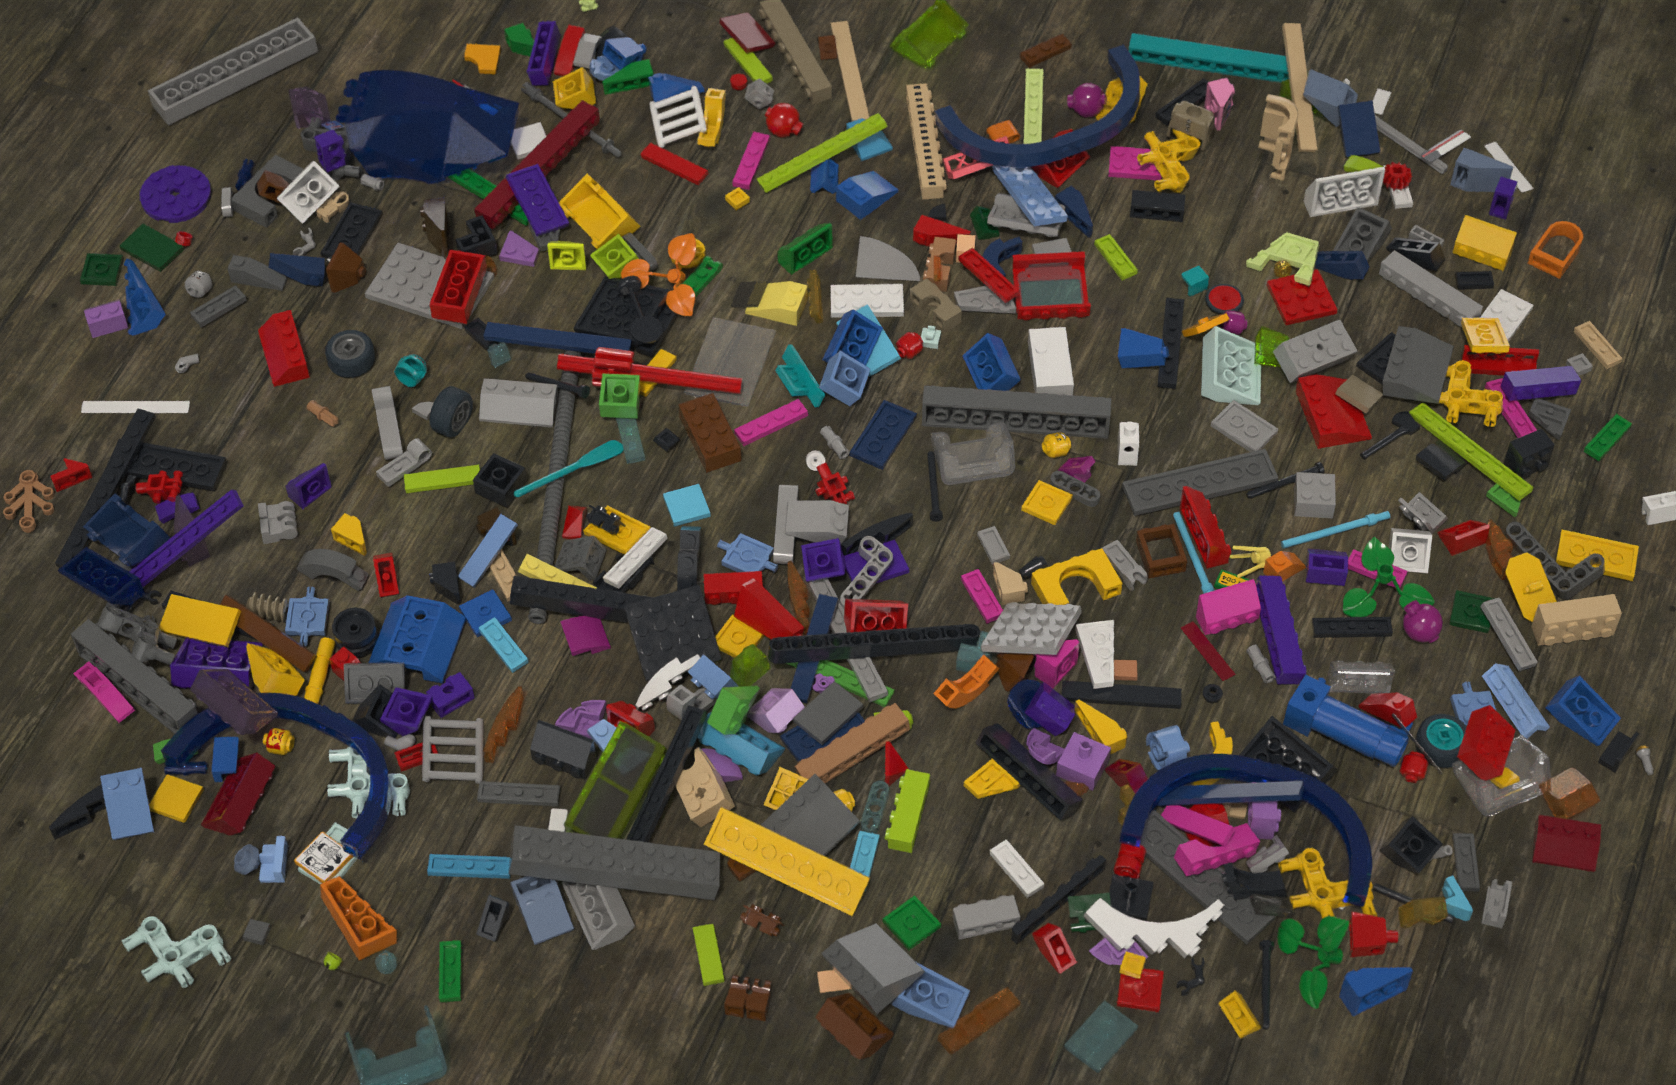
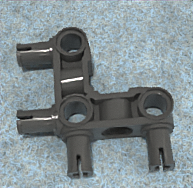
M312 117L309 127L301 131L303 147L307 151L317 152L314 137L330 131L319 129L322 120L316 117V120L315 117ZM345 121L343 130L335 131L337 135H341L344 141L342 147L346 153V157H344L346 165L327 172L334 181L340 180L345 176L360 178L361 166L348 165L350 156L354 150L369 152L370 141L353 138L352 133L355 123L352 121L350 123Z
M113 601L106 603L97 623L99 627L131 638L134 641L132 656L137 660L147 662L148 660L156 659L171 665L174 653L158 648L157 643L173 649L177 637L161 632V629L155 623V618L152 617L150 619V615L142 618L118 609L119 606L116 602L114 605ZM125 623H130V624H132L133 626H132V627H126V626H124V624H125Z

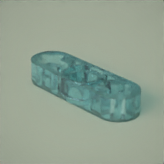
M876 781L871 786L861 819V831L876 834L879 830L889 797V786L884 781ZM879 788L883 789V791L880 794V799L877 798V791H879ZM876 804L879 805L881 809L877 812H873L869 809V807L871 805ZM870 818H873V825L871 828H867Z

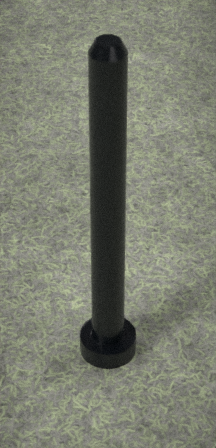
M529 372L525 374L527 380L544 384H555L560 389L578 393L579 397L587 398L590 394V387L587 385L577 386Z
M929 451L927 458L932 511L929 515L930 520L937 522L943 519V512L939 509L935 453Z
M1319 461L1314 463V467L1301 472L1324 474L1325 470L1323 464ZM1296 473L1248 491L1246 496L1251 499L1295 482Z
M1262 940L1259 942V949L1262 950L1261 1027L1267 1030L1270 1027L1271 951L1274 949V942Z

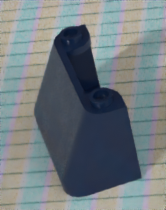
M115 493L83 526L88 532V538L94 543L99 541L118 555V559L125 566L129 564L134 566L142 562L170 539L153 520L151 522L135 512L131 506L126 505L121 497Z

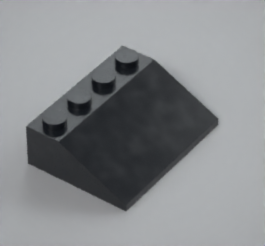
M1273 716L1269 718L1234 760L1235 764L1258 783L1303 781L1304 789L1301 800L1281 801L1294 813L1324 787L1338 770Z

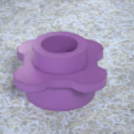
M817 674L813 690L822 693L835 681L834 678Z

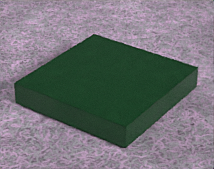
M87 253L80 278L81 285L117 286L124 260L123 255Z
M1456 590L1449 625L1488 633L1490 622L1483 612L1481 605L1483 602L1495 598Z

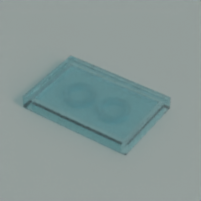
M1104 1000L1066 1042L1064 1048L1095 1072L1099 1073L1138 1029V1025Z

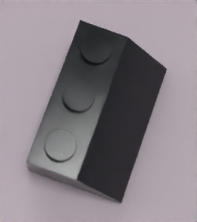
M538 721L530 748L532 760L540 765H548L556 771L569 773L574 778L586 780L597 761L594 740L550 723Z

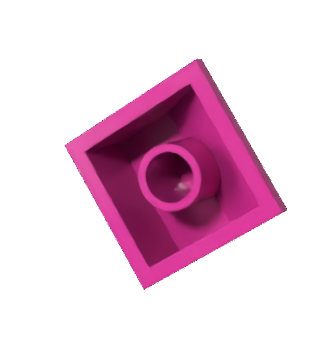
M1077 639L1065 640L1057 655L1035 654V677L1054 689L1077 664L1080 641Z

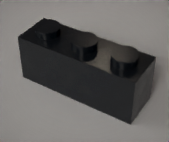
M1132 190L1130 217L1183 222L1186 195Z

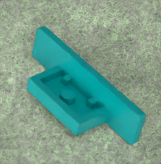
M788 345L782 356L786 365H778L775 371L791 396L807 395L815 408L819 407L825 397V393L819 388V384L793 345Z

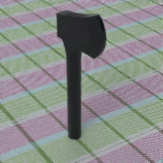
M1408 411L1396 413L1393 416L1392 424L1399 428L1360 453L1361 458H1368L1405 434L1411 436L1420 430V425Z

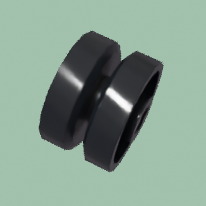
M357 607L348 608L334 618L332 632L338 650L345 647L357 658L365 657L373 651L378 639V632L375 620L370 612Z

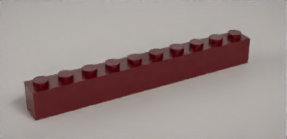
M582 100L510 173L538 164L546 177L578 145L579 141L586 137L594 126L598 125L600 121L599 108ZM506 177L474 209L476 217L482 215L491 229L501 224L503 219L519 204Z

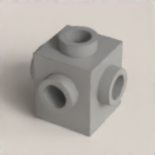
M757 79L747 86L745 99L760 110L771 104L774 90L761 79Z

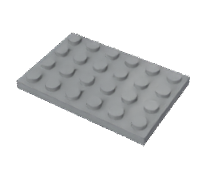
M397 243L365 292V297L463 329L466 325L464 323L434 319L431 316L429 304L446 259L439 255ZM486 271L470 317L492 283L494 273Z

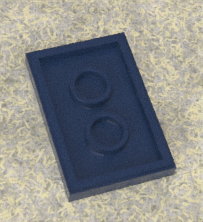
M1373 101L1338 105L1345 158L1351 155L1361 156L1380 153Z

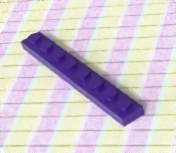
M231 489L124 575L122 580L128 593L134 594L135 591L143 588L244 507L237 491Z

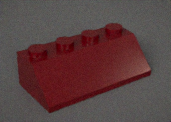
M257 752L238 758L237 772L227 775L201 826L229 836L241 833L246 827L248 817L255 810L254 805L264 793L263 788L272 778V771L275 765Z

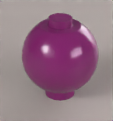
M1084 83L1079 85L1073 94L1068 95V108H1073L1082 117H1094L1107 104V95L1096 84Z
M1414 600L1404 607L1406 614L1403 618V628L1412 640L1432 643L1439 638L1443 627V619L1440 612L1434 606L1425 603L1419 604L1417 600Z

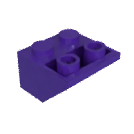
M1308 548L1306 582L1345 586L1348 574L1347 553Z

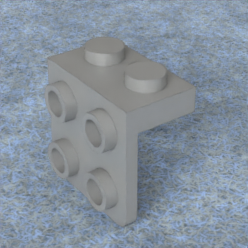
M1420 492L1409 503L1402 498L1398 500L1401 504L1399 508L1403 511V514L1408 519H1413L1422 531H1430L1433 534L1448 519L1443 512Z

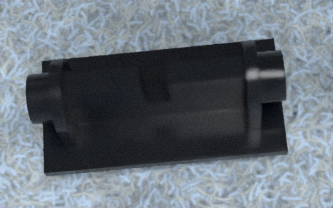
M589 505L592 508L591 513H588L586 516L589 523L599 528L601 526L603 530L610 534H617L620 525L626 526L620 521L621 517L612 512L610 515L607 514V510L599 505L596 508Z

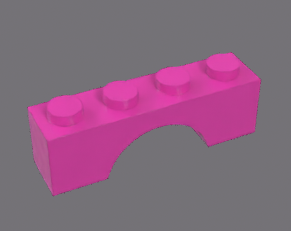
M1246 823L1234 827L1235 831L1226 847H1210L1197 840H1192L1178 846L1174 859L1186 876L1200 874L1205 870L1216 869L1226 863H1234L1239 859L1252 857L1256 853L1260 841Z

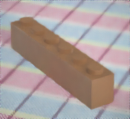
M896 703L886 706L877 715L867 718L863 724L851 728L844 736L835 738L825 748H820L809 758L799 761L795 766L796 774L807 779L816 774L824 783H827L885 746L886 741L891 742L909 731V720Z

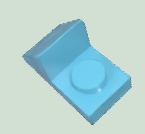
M1454 876L1446 878L1442 888L1446 899L1440 902L1438 909L1452 914L1458 919L1470 920L1473 912L1471 905Z

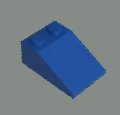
M872 171L849 177L836 187V201L862 220L898 193V189Z
M1581 676L1567 680L1545 707L1560 723L1596 746L1603 742L1621 719Z
M1411 967L1352 970L1345 975L1339 997L1354 1017L1406 991L1413 970Z

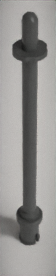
M525 82L522 85L521 91L530 96L532 101H540L563 119L568 115L567 112L544 97L543 91L539 88L536 89L529 82ZM592 130L589 131L587 136L602 146L603 153L611 152L616 157L621 156V151L614 147L612 139L606 141Z

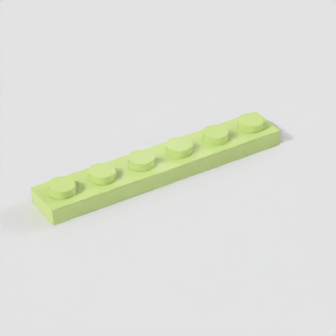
M1026 69L1024 144L1041 142L1043 69Z

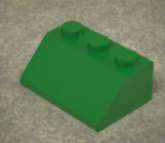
M818 224L786 246L781 247L777 251L778 263L792 275L833 248L832 224Z

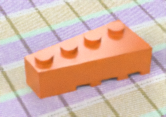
M340 876L320 884L321 898L358 960L397 943L396 929L392 925L389 926L379 913L377 914L371 909L370 904L365 900L363 901L357 895V892Z

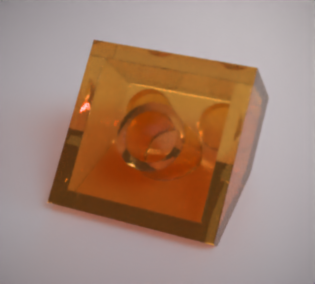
M1573 767L1538 785L1551 811L1557 818L1568 819L1601 801L1592 783Z

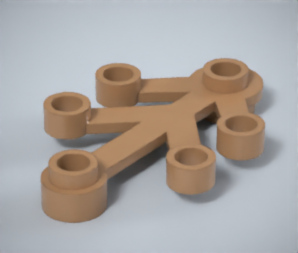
M32 470L23 471L19 478L20 483L10 492L4 494L6 504L11 505L3 510L6 519H14L16 511L24 505V516L19 520L21 530L26 533H31L36 528L35 520L32 517L33 503L42 508L45 515L54 513L52 503L44 501L33 493V488L42 493L45 500H51L55 496L53 489L40 483L38 475ZM25 489V493L16 500V495Z

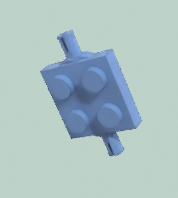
M741 533L731 544L722 540L718 542L717 547L727 551L721 561L722 566L736 572L762 571L765 568L776 572L778 569L777 564L769 561L774 553V548Z
M307 587L306 597L290 598L285 633L286 635H299V644L302 646L303 644L304 646L308 645V636L325 635L329 599L314 597V587H311V589Z
M1470 682L1462 684L1465 693L1453 694L1450 698L1455 717L1464 722L1466 727L1472 711L1491 705L1496 710L1491 692H1473Z

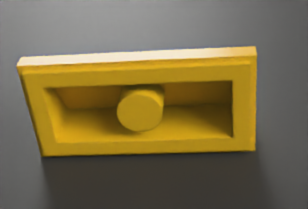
M1234 991L1218 1003L1240 1038L1262 1028L1240 993Z

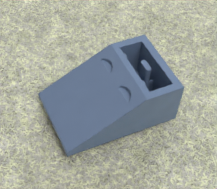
M1309 70L1303 96L1336 127L1340 125L1337 106L1356 103L1358 96L1348 84L1314 70Z
M1463 148L1456 160L1450 185L1467 192H1495L1500 177L1511 179L1514 166Z
M526 876L511 882L513 896L535 945L574 930L555 880Z

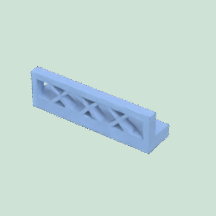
M1495 663L1482 675L1523 738H1529L1536 730L1546 731L1550 728L1509 666Z

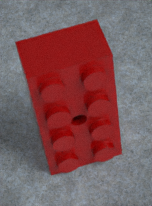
M456 250L449 251L429 304L432 318L467 324L487 271L485 255Z

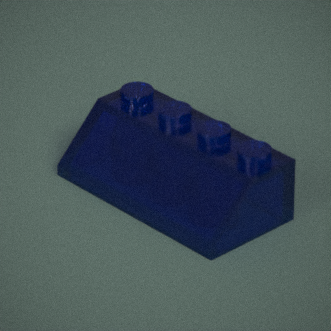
M87 547L58 569V572L111 604L131 605L144 594L139 577Z

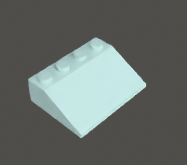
M1215 326L1203 337L1201 395L1216 402L1231 403L1235 400L1239 404L1259 405L1261 395V345Z

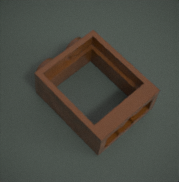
M1164 524L1159 527L1144 528L1137 531L1136 544L1148 579L1186 572L1187 558L1174 524ZM1171 538L1177 556L1152 561L1146 542Z

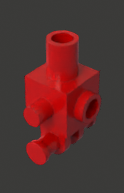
M826 462L816 467L822 478L821 481L817 482L819 487L815 490L817 496L823 495L825 500L830 498L831 501L847 504V501L855 499L852 491H848L846 494L843 493L847 489L845 483L848 482L846 476L841 477L839 472L832 475Z
M160 471L159 474H151L147 482L136 484V492L138 494H148L156 504H159L161 500L176 502L177 494L181 491V477L183 473L181 471H174V477L171 479L165 471Z

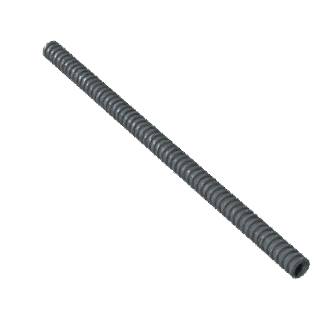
M565 350L566 355L581 356V352ZM563 370L561 381L577 385L578 372ZM563 389L559 390L548 475L566 467L576 393ZM565 476L546 484L537 559L553 566ZM530 608L528 619L532 623H544L547 610Z

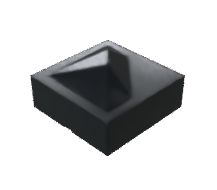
M665 428L654 437L653 441L668 452L679 443L680 438L668 428Z

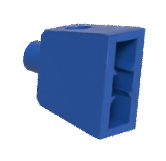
M629 37L607 39L603 50V55L620 70L632 62L641 61L643 54L646 53L644 44L638 45Z

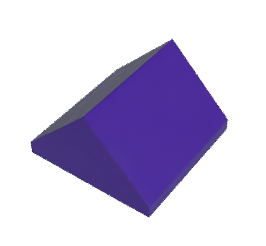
M839 538L801 545L806 582L845 574L846 563Z
M396 687L380 721L401 736L413 733L418 730L433 697L432 695Z

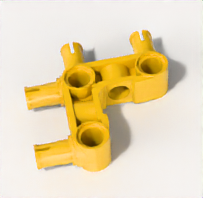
M1175 129L1172 130L1177 137L1175 140L1160 142L1154 131L1148 132L1144 136L1151 147V151L1138 154L1137 160L1140 162V165L1153 163L1163 177V180H1157L1154 183L1155 189L1157 188L1158 192L1166 189L1177 193L1183 191L1190 176L1179 161L1193 159L1200 147V141L1196 137L1189 136Z
M1463 360L1449 366L1446 377H1450L1448 391L1441 393L1439 403L1444 404L1448 408L1446 420L1451 423L1454 417L1453 423H1457L1459 412L1486 415L1484 424L1489 427L1490 421H1492L1491 427H1494L1497 415L1503 411L1502 393L1496 390L1470 389L1471 365L1469 362Z
M1307 848L1303 853L1296 855L1294 858L1278 862L1281 873L1294 870L1300 871L1307 891L1305 894L1290 896V904H1293L1291 905L1292 909L1310 906L1320 912L1323 919L1326 916H1334L1332 909L1359 904L1363 914L1377 916L1372 902L1374 895L1371 880L1366 877L1348 878L1347 881L1330 882L1324 872V862L1316 849Z

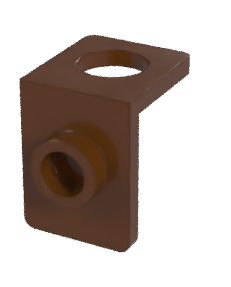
M835 35L817 37L820 59L837 58Z

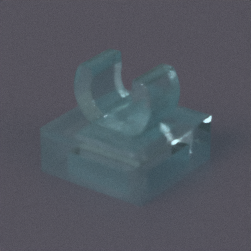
M504 342L489 346L487 351L494 367L511 360Z

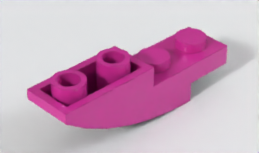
M87 662L73 673L118 723L135 711L115 686L90 662Z

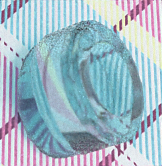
M384 950L376 957V968L383 974L393 972L397 966L396 957L391 952H388V950Z

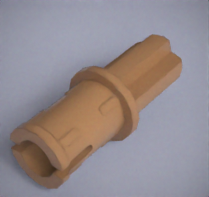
M314 400L308 403L307 410L315 414L318 420H323L331 427L339 423L338 417L329 412L327 407H322Z

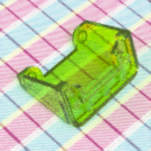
M936 0L915 22L898 34L890 44V47L921 67L925 68L927 66L929 68L935 63V58L957 37L961 39L967 33L965 29L969 24L946 0Z

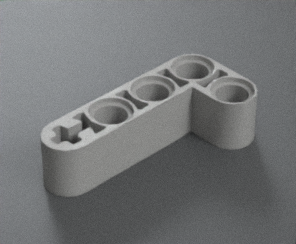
M390 386L372 389L384 458L385 460L395 459L403 454L391 388Z
M866 536L860 542L858 552L868 563L842 593L839 603L844 609L845 599H850L851 595L853 596L852 599H863L889 568L893 559L892 552L872 536ZM869 544L872 550H866L863 545ZM885 556L888 561L882 562L878 557ZM873 570L876 575L870 576L867 574V571ZM855 585H862L864 590H857Z

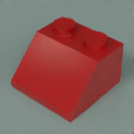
M618 701L606 706L608 722L640 743L644 744L655 731L654 719L649 714L638 711L634 705Z

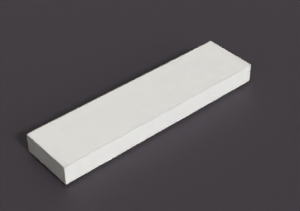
M651 527L603 577L604 582L619 589L668 539L667 535Z

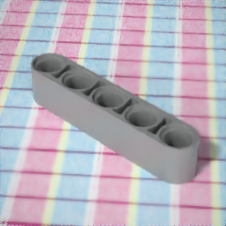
M779 485L774 564L793 565L795 537L785 534L787 502L798 501V485Z

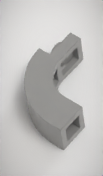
M679 685L667 695L666 706L671 714L682 720L688 705L706 711L716 703L717 698L715 697L712 700L706 695L704 687L692 693L684 686Z

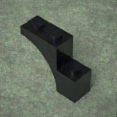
M682 526L680 530L677 591L697 586L701 527Z
M1232 862L1223 864L1225 870L1222 873L1223 882L1227 887L1228 893H1232L1235 900L1257 895V897L1261 896L1263 903L1288 897L1280 870L1255 873L1240 870Z

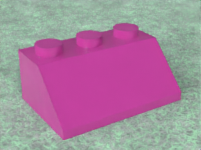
M1254 579L1199 595L1196 619L1204 635L1216 634L1221 630L1236 628L1238 625L1253 623L1259 619L1261 606Z

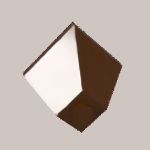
M341 242L326 268L331 292L336 293L358 284L361 277H364L366 273L363 259Z
M997 652L996 656L998 659L995 665L1000 668L998 674L1005 691L1009 692L1025 677L1035 654Z

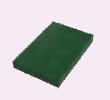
M144 223L119 245L120 250L159 272L164 270L184 250L182 245L177 244L171 238Z

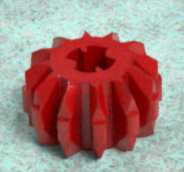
M1394 162L1390 165L1386 164L1382 184L1386 185L1387 189L1393 188V191L1395 189L1401 191L1403 188H1407L1412 179L1411 168H1407L1406 164L1401 165L1400 162L1397 164Z

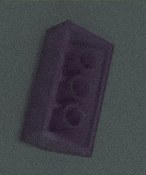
M228 669L199 670L190 689L198 700L207 704L211 711L222 717V721L230 724L234 731L240 735L255 734L278 714L275 709Z

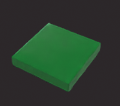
M915 895L882 920L908 950H911L941 928V923Z

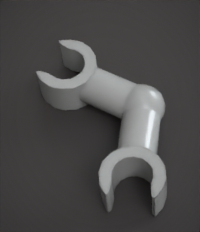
M308 228V234H303L302 230L300 231L302 239L307 244L302 248H295L293 250L294 255L306 256L307 252L315 248L316 244L313 241L311 228Z

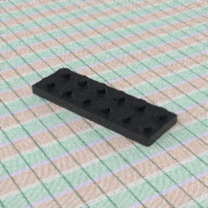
M120 438L118 439V442H117V444H116V446H115V448H114V451H115V449L117 448V446H118V444H119V442H120V440H121ZM142 443L126 476L134 475L138 476V478L148 479L151 474H159L160 471H165L171 479L174 477V471H181L183 473L181 477L183 486L215 491L227 460L226 457Z

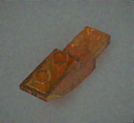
M1490 519L1487 523L1490 529L1485 543L1486 550L1495 572L1501 580L1507 579L1505 571L1509 559L1514 557L1511 556L1513 545L1504 536L1501 528Z

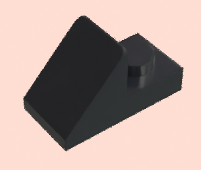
M488 895L476 935L494 942L498 941L503 922L510 918L508 901Z

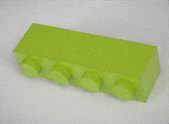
M906 769L905 777L901 776L899 782L901 791L900 794L896 793L894 805H897L896 810H892L890 815L892 825L891 828H887L885 840H888L889 849L912 853L930 786V774Z

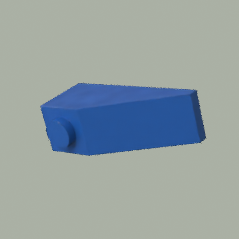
M656 73L648 77L651 96L654 102L689 91L693 86L697 87L699 93L705 92L701 82L662 73Z

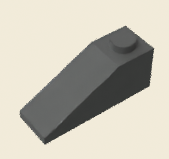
M233 255L227 268L232 283L283 291L288 276L268 268L269 266L249 257Z

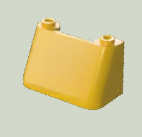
M586 174L559 202L565 216L573 218L593 240L591 244L596 249H599L617 234L622 237L629 232H636L641 227L589 174Z

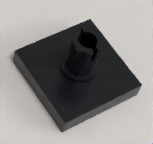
M1113 874L1109 891L1111 907L1126 916L1147 921L1154 882Z

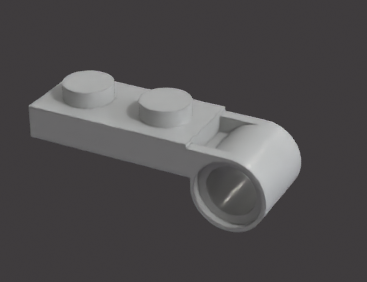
M416 438L408 444L405 453L377 470V476L389 487L403 478L404 474H409L431 457L432 451L420 439Z

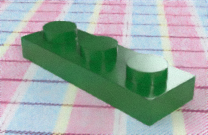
M1616 414L1586 445L1583 452L1600 461L1631 428L1632 423Z
M461 940L440 942V1002L461 1001Z

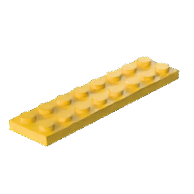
M724 807L720 808L704 843L709 848L851 916L854 915L870 880V877Z

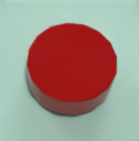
M743 74L733 75L730 78L731 87L735 90L746 88L747 77Z

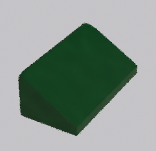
M976 206L970 213V217L978 239L985 240L999 237L998 228L987 223L991 209Z

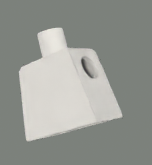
M1121 422L1118 431V465L1137 466L1139 424ZM1131 446V452L1125 451V448Z

